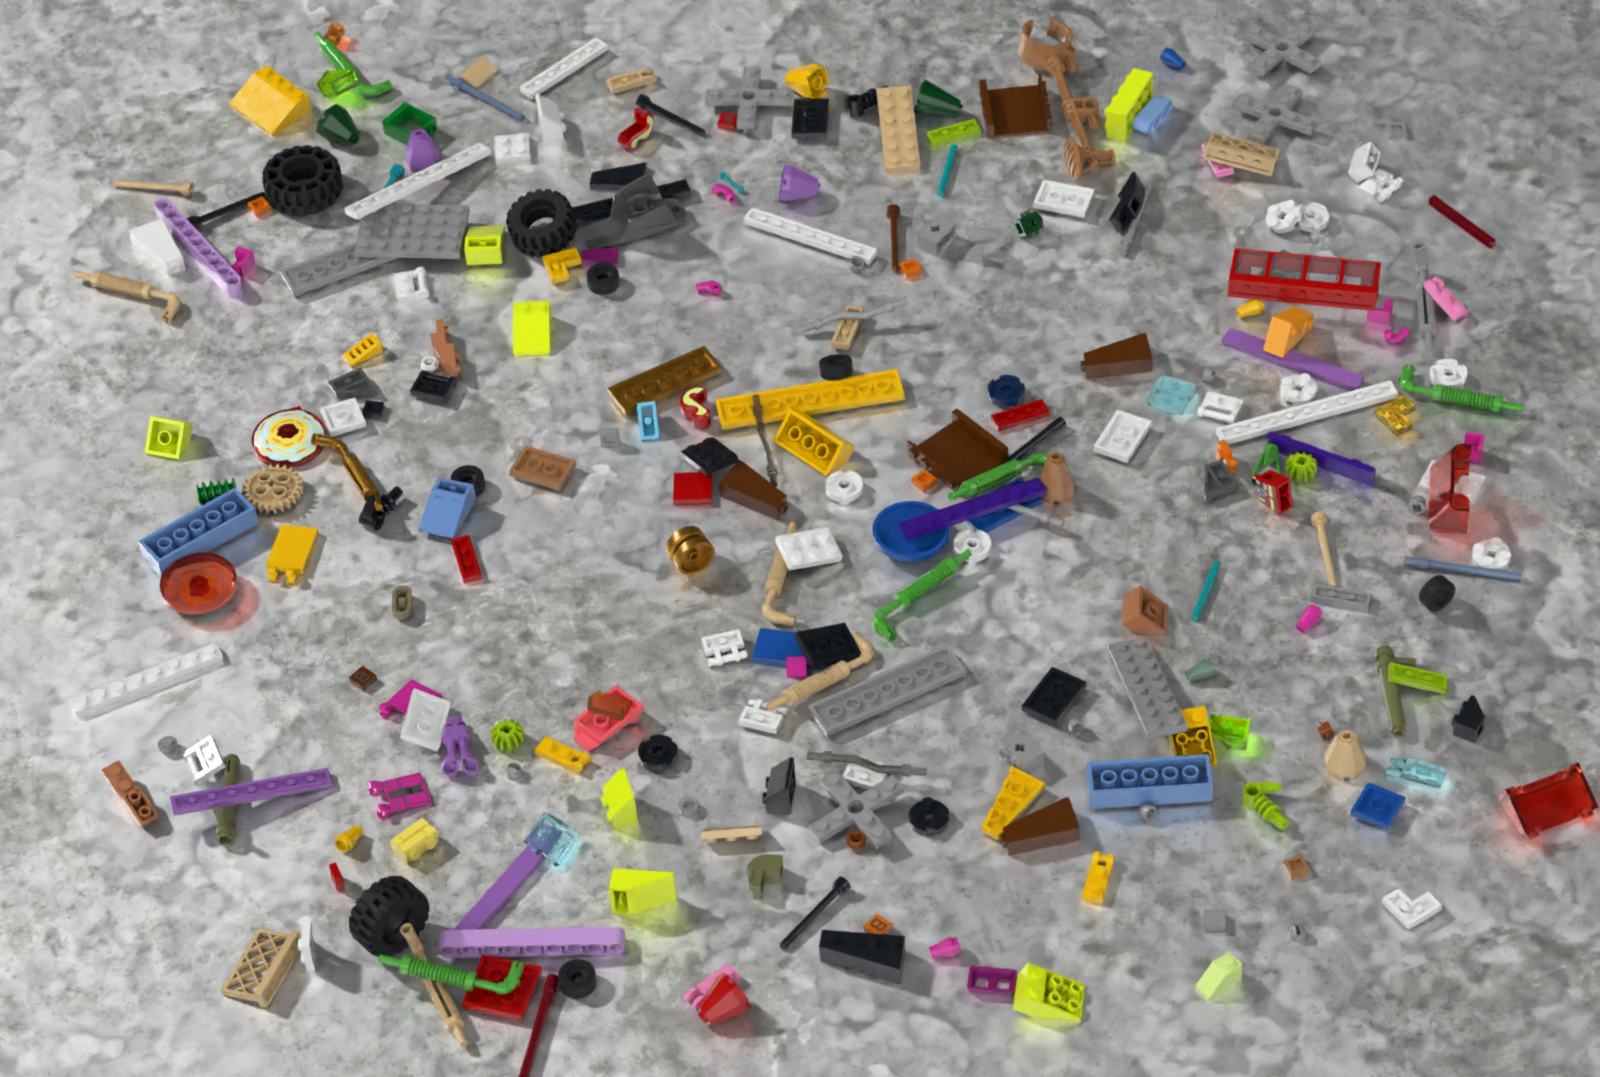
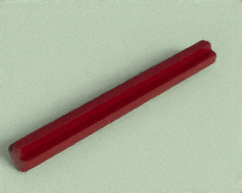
M1435 195L1429 197V205L1485 246L1492 248L1496 245V239Z

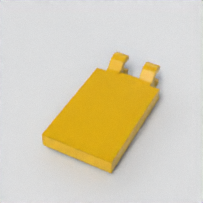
M281 525L266 563L267 574H270L268 581H277L279 572H285V576H288L287 583H295L297 575L304 574L319 535L318 528Z

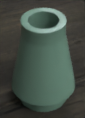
M1203 659L1191 669L1185 671V676L1190 683L1210 678L1216 671L1210 659Z

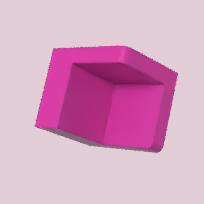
M238 246L234 250L237 261L231 267L240 277L244 278L256 263L253 251Z
M1386 299L1383 309L1375 307V311H1368L1367 322L1389 325L1393 310V300Z
M1465 433L1461 461L1481 464L1484 434Z
M787 657V677H802L803 680L806 679L808 669L805 657Z

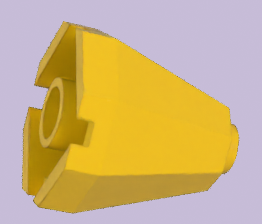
M810 64L789 70L785 76V82L789 88L808 99H817L826 95L827 89L824 88L825 85L829 84L827 68L821 67L818 64Z

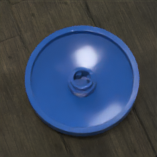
M918 501L899 502L886 507L876 516L872 527L873 540L877 548L890 558L905 562L923 561L934 557L944 549L949 540V527L906 540L899 528V522L939 509Z

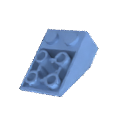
M439 477L431 490L419 531L454 539L476 503L474 485Z

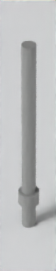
M1147 181L1145 185L1144 201L1136 219H1132L1127 234L1123 236L1121 241L1122 246L1119 254L1122 256L1126 255L1128 248L1133 243V235L1153 187V182Z
M981 492L977 495H974V497H979L988 493ZM1019 504L1008 507L1010 510L1039 519L1040 522L1047 525L1050 523L1063 527L1065 524V520L1056 518L1051 513L1045 511L1042 513Z

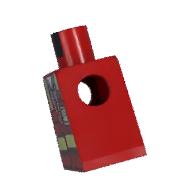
M1272 470L1253 477L1252 484L1257 488L1259 501L1280 516L1293 507L1290 478Z

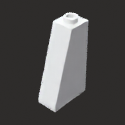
M162 219L129 230L132 245L167 275L170 276L185 270L183 257Z

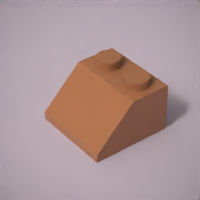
M1138 586L1123 596L1122 626L1135 635L1164 636L1167 631L1168 605L1142 586Z

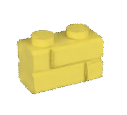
M424 818L419 819L390 840L393 853L400 857L405 864L410 863L412 860L416 861L422 853L428 849H433L439 842L436 829L429 825Z

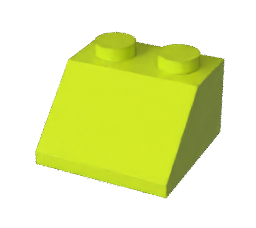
M150 416L145 453L180 459L190 442L193 423Z
M622 768L603 786L604 795L600 796L603 808L607 807L608 809L606 811L608 823L612 822L614 829L638 824L635 797L625 769Z

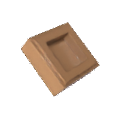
M1302 854L1283 860L1282 865L1291 880L1310 874V868Z

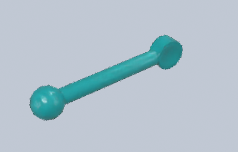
M721 172L719 174L720 179H725L732 186L738 189L739 193L744 192V188L739 187L736 183L730 180L726 176L725 172Z

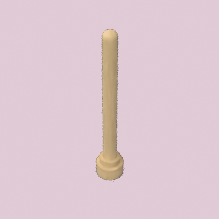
M123 180L113 181L115 187L180 192L184 196H192L194 193V184L192 182L174 185Z
M1315 512L1311 515V522L1318 531L1329 586L1336 587L1337 582L1325 531L1327 524L1326 514L1324 512Z

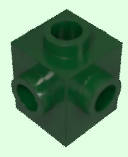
M1030 210L1020 214V218L1012 221L1019 238L1029 235V237L1039 234V229L1044 227L1043 219L1037 211L1032 213Z

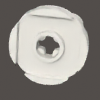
M1288 200L1269 206L1265 220L1271 231L1283 234L1295 228L1294 225L1297 221L1298 223L1301 221L1302 213L1293 200Z
M1314 202L1306 206L1304 204L1298 206L1302 213V218L1299 223L1297 221L1294 225L1296 228L1311 234H1319L1320 230L1328 226L1330 215L1325 206Z
M1441 359L1436 362V365L1431 366L1429 378L1434 388L1438 384L1443 385L1444 388L1447 386L1448 388L1451 387V389L1453 387L1455 389L1458 388V390L1463 389L1467 381V368L1463 364L1462 366L1457 364V360Z
M1307 373L1284 377L1281 380L1280 397L1286 403L1289 401L1293 403V406H1299L1313 402V398L1317 396V384Z
M837 471L832 473L826 480V494L830 499L839 502L841 505H848L850 502L858 499L864 492L861 476L853 471H848V473Z
M970 529L961 531L954 538V554L957 557L969 549L972 552V556L965 561L969 565H974L991 554V539L987 533L981 530H977V532H970Z
M1493 537L1473 545L1472 562L1475 567L1504 571L1509 566L1511 550L1500 538Z

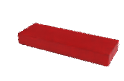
M1043 399L992 414L991 421L999 432L1049 416L1050 411Z
M469 535L450 539L463 583L482 579Z

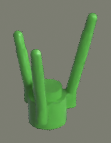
M1267 444L1264 447V451L1260 454V458L1251 473L1252 476L1256 474L1263 460L1264 465L1276 462L1277 473L1281 474V456L1278 455V446Z

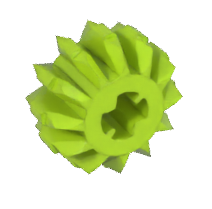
M1305 451L1303 454L1298 452L1295 455L1290 454L1285 462L1286 476H1289L1290 480L1296 479L1297 483L1299 481L1306 483L1307 479L1313 480L1317 473L1316 459L1312 457V454L1306 455Z
M503 719L501 723L496 722V725L491 727L490 738L496 749L500 748L502 752L508 749L511 752L512 748L518 749L519 744H523L524 730L519 721L514 722L512 719L505 721Z

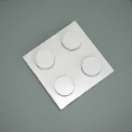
M529 133L494 136L496 164L531 161Z
M355 398L320 408L323 420L332 437L366 427L365 419Z

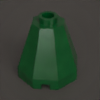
M334 104L323 113L325 115L324 119L320 118L317 122L316 132L325 138L348 146L355 145L360 139V131L348 111L338 104Z

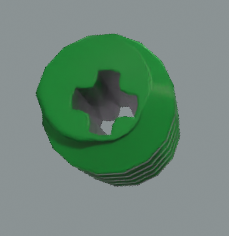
M232 478L230 484L227 479H224L223 485H221L219 480H217L215 486L212 481H209L208 487H206L204 482H202L200 488L197 485L200 505H204L205 500L208 503L212 499L236 488L235 479Z

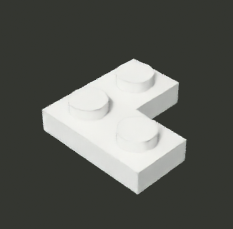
M1398 888L1382 898V904L1409 930L1442 910V904L1429 892L1411 901Z

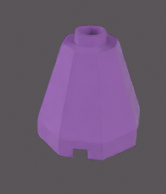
M417 129L411 133L404 156V163L411 172L416 173L415 170L422 171L442 160L440 151L425 130Z
M784 165L778 200L789 201L815 197L816 193L819 194L821 183H818L817 178L793 166Z

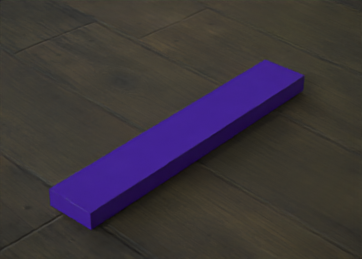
M1273 432L1269 435L1268 444L1278 446L1280 454L1289 457L1290 454L1295 455L1296 452L1303 454L1305 451L1306 455L1312 454L1319 468L1373 486L1375 483V468Z

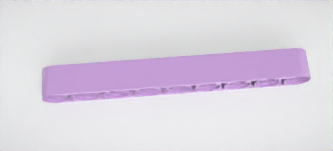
M166 198L157 200L155 208L158 220H163L168 231L229 297H240L243 294L241 278L170 200Z
M620 927L445 930L440 933L439 954L445 958L482 957V954L493 957L619 955L625 951V930Z

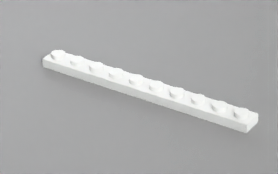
M477 143L345 207V214L356 220L362 219L364 216L376 212L378 209L388 206L394 201L403 199L405 196L417 192L419 189L429 186L435 181L456 173L458 170L468 167L474 162L483 160L491 155V148Z
M1390 380L1216 428V435L1220 441L1225 440L1229 445L1262 436L1269 432L1280 431L1398 398V392Z

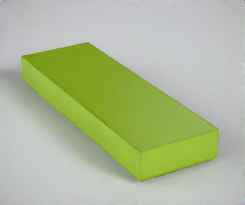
M974 118L926 132V138L932 147L981 134V128Z
M1390 662L1388 665L1389 682L1446 694L1448 690L1447 675L1393 662Z

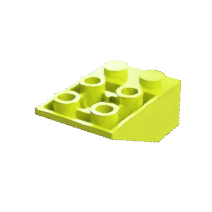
M505 225L469 227L465 237L464 248L467 265L502 264Z
M625 868L612 869L609 893L612 913L634 915L677 901L674 872L631 870Z
M1028 962L1017 974L1013 1010L1032 1017L1080 1020L1085 984Z

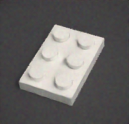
M1043 180L1033 202V208L1085 218L1095 195V189Z
M1117 410L1093 446V452L1128 463L1151 428L1152 421Z
M1431 460L1418 484V491L1472 507L1486 482V476Z
M829 527L780 535L775 539L789 571L840 562L843 558Z
M414 688L410 696L400 738L437 752L440 748L451 702Z

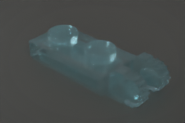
M1397 757L1390 759V766L1385 771L1390 777L1396 779L1401 777V779L1439 789L1446 775L1445 768Z

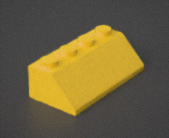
M791 408L788 410L773 440L827 477L848 462L855 448L854 444L803 411Z

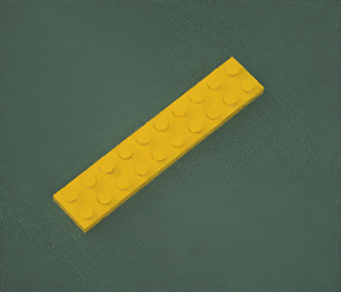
M894 369L847 377L841 380H828L715 399L721 429L727 430L784 420L790 408L801 410L810 416L905 400L898 370Z

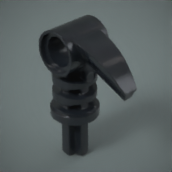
M874 88L861 95L849 96L845 94L843 96L845 109L850 117H860L864 114L865 109L878 105L877 91Z
M394 487L388 495L383 494L379 497V501L383 506L379 511L374 507L375 495H370L359 516V524L374 531H379L383 526L384 518L390 511L396 508L395 502L403 494L400 487Z

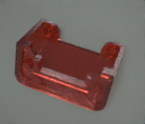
M1472 444L1455 445L1434 463L1430 469L1428 527L1433 532L1467 534L1470 502L1467 496L1454 493V484H1459V479L1463 475L1469 476Z
M1579 762L1568 766V770H1560L1554 775L1524 786L1520 785L1516 788L1513 786L1505 789L1497 797L1499 805L1522 838L1527 837L1528 840L1538 837L1539 832L1582 817L1584 820L1594 815L1593 811L1598 809L1599 806Z

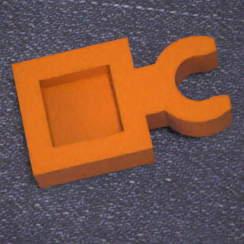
M1225 440L1218 441L1217 450L1215 451L1217 459H1222L1231 473L1237 472L1235 467L1237 461L1232 457V451Z

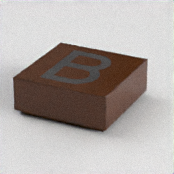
M364 666L360 667L349 677V681L362 691L377 680L376 674Z

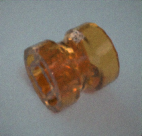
M332 22L324 35V39H330L335 45H338L345 33V27L339 22Z

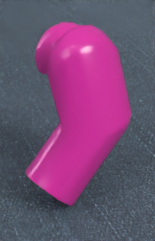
M718 183L712 188V192L716 196L723 193L729 202L736 200L735 194L729 187Z
M713 280L695 284L697 293L708 291L718 294L722 290L721 285Z
M1404 327L1396 334H1393L1392 330H1386L1383 336L1387 343H1400L1411 332L1407 327Z

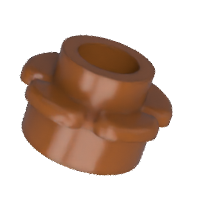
M1328 721L1324 723L1319 722L1320 727L1317 730L1321 738L1326 737L1327 740H1330L1329 738L1334 736Z
M852 831L846 839V844L853 850L862 849L866 845V837L860 831Z

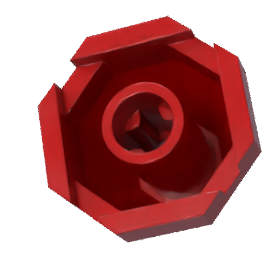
M724 972L715 979L698 1006L700 1011L698 1016L705 1024L709 1022V1024L714 1025L746 1013L752 1008L751 1004L748 1003V998L735 982L730 984L728 981L730 976Z

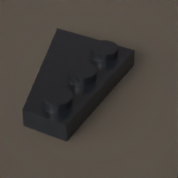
M645 162L592 172L589 184L590 189L619 190L645 175L647 164Z

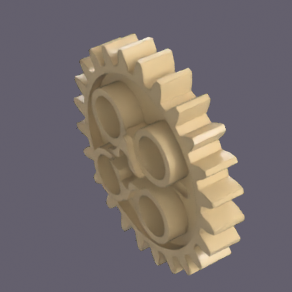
M269 464L267 469L262 466L261 471L255 469L256 474L250 473V478H245V483L242 484L243 496L252 504L255 510L259 509V513L266 510L267 514L271 510L276 514L277 509L284 512V507L290 509L291 503L297 504L296 499H301L300 494H303L304 488L298 471H293V467L287 469L286 465L280 468L279 464L275 467Z

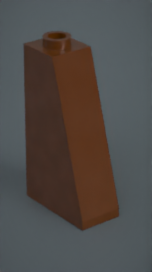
M1142 333L1083 353V361H1080L1081 372H1085L1086 379L1152 372V355L1147 334Z
M741 460L719 482L720 497L777 521L788 510L787 495Z
M1066 797L1003 827V836H1000L1002 848H1006L1007 854L1010 856L1080 841V827L1070 799Z

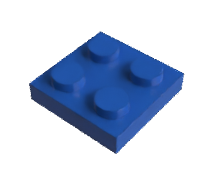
M1368 782L1352 807L1350 816L1388 830L1405 804L1406 797Z

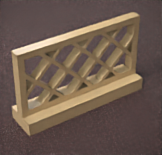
M1212 132L1209 141H1207L1203 159L1272 177L1281 149Z
M258 928L221 990L222 995L256 1001L260 1007L268 1008L301 952L298 949V938H301L299 931L291 930L287 934ZM262 936L270 938L269 940L258 944ZM281 940H285L283 945L279 947L275 946V943ZM273 945L274 949L262 953V949ZM257 951L260 952L261 955L249 960L251 954ZM277 954L273 961L266 962L265 959ZM262 960L264 961V965L253 969L252 965ZM250 966L251 971L239 975L241 970ZM267 970L263 977L257 979V974ZM254 976V981L246 985L243 984L242 981ZM241 983V987L235 990L230 989L233 985ZM258 986L254 994L247 993V990Z

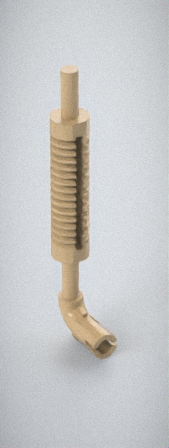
M94 271L93 274L75 272V278L91 281L93 287L146 300H152L153 297L167 300V308L161 315V319L164 322L171 323L174 315L180 309V299L175 293L155 290V286L152 284Z
M795 522L789 523L786 534L795 533L797 526ZM777 546L764 589L768 595L765 604L762 605V613L773 624L794 627L796 614L779 612L774 610L772 606L775 597L781 595L788 567Z
M858 631L852 633L851 635L861 652L860 657L848 663L841 660L782 690L781 697L766 704L767 709L771 711L785 703L792 706L826 687L849 677L850 670L871 661L874 655L872 644L864 639Z
M410 923L402 925L400 932L408 943L414 957L421 959V961H428L426 950ZM422 979L446 1030L449 1033H454L459 1045L465 1047L468 1042L462 1031L464 1021L445 983L441 984V981L437 983V981L433 982V980Z

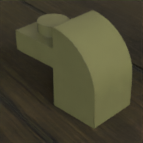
M760 855L748 864L749 890H753V899H762L764 883L781 884L784 868L782 855Z

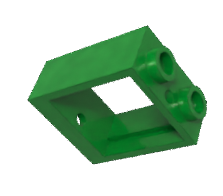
M406 102L382 121L384 134L405 145H408L411 133L400 127L409 120L422 126L420 129L425 130L430 137L438 131L436 117Z

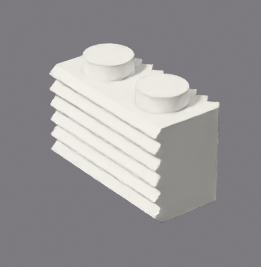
M1372 142L1366 143V145L1363 144V146L1355 149L1351 159L1348 174L1357 183L1374 176L1376 173L1381 152Z

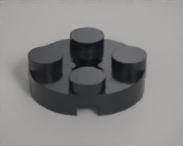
M653 735L646 742L643 740L640 743L638 756L644 769L665 771L672 769L673 764L678 759V746L676 742L672 741V738L666 735ZM658 750L661 751V754H654L657 753Z
M925 797L910 809V826L914 832L922 836H928V834L932 833L938 835L944 832L949 825V809L943 803L933 800L931 797ZM926 816H933V819L928 818L926 820L925 818Z

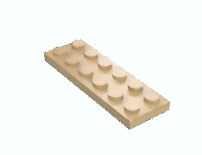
M911 85L876 88L885 173L920 170Z

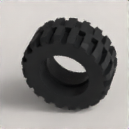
M537 189L535 192L530 191L526 193L527 195L520 196L518 201L511 205L512 209H509L508 217L506 218L507 229L514 246L521 253L531 257L535 255L537 258L560 252L562 248H566L569 245V241L572 242L577 231V220L567 198L557 191L552 192L550 189H545V191ZM554 218L549 225L543 228L530 229V226L539 219Z
M389 876L388 878H381L379 882L372 883L369 889H365L362 892L363 895L356 900V905L352 907L351 916L349 917L350 933L360 945L373 956L379 957L382 954L391 957L395 953L399 954L404 948L409 947L400 932L402 925L410 923L418 937L420 936V931L425 928V921H428L429 904L427 897L408 879L402 876Z

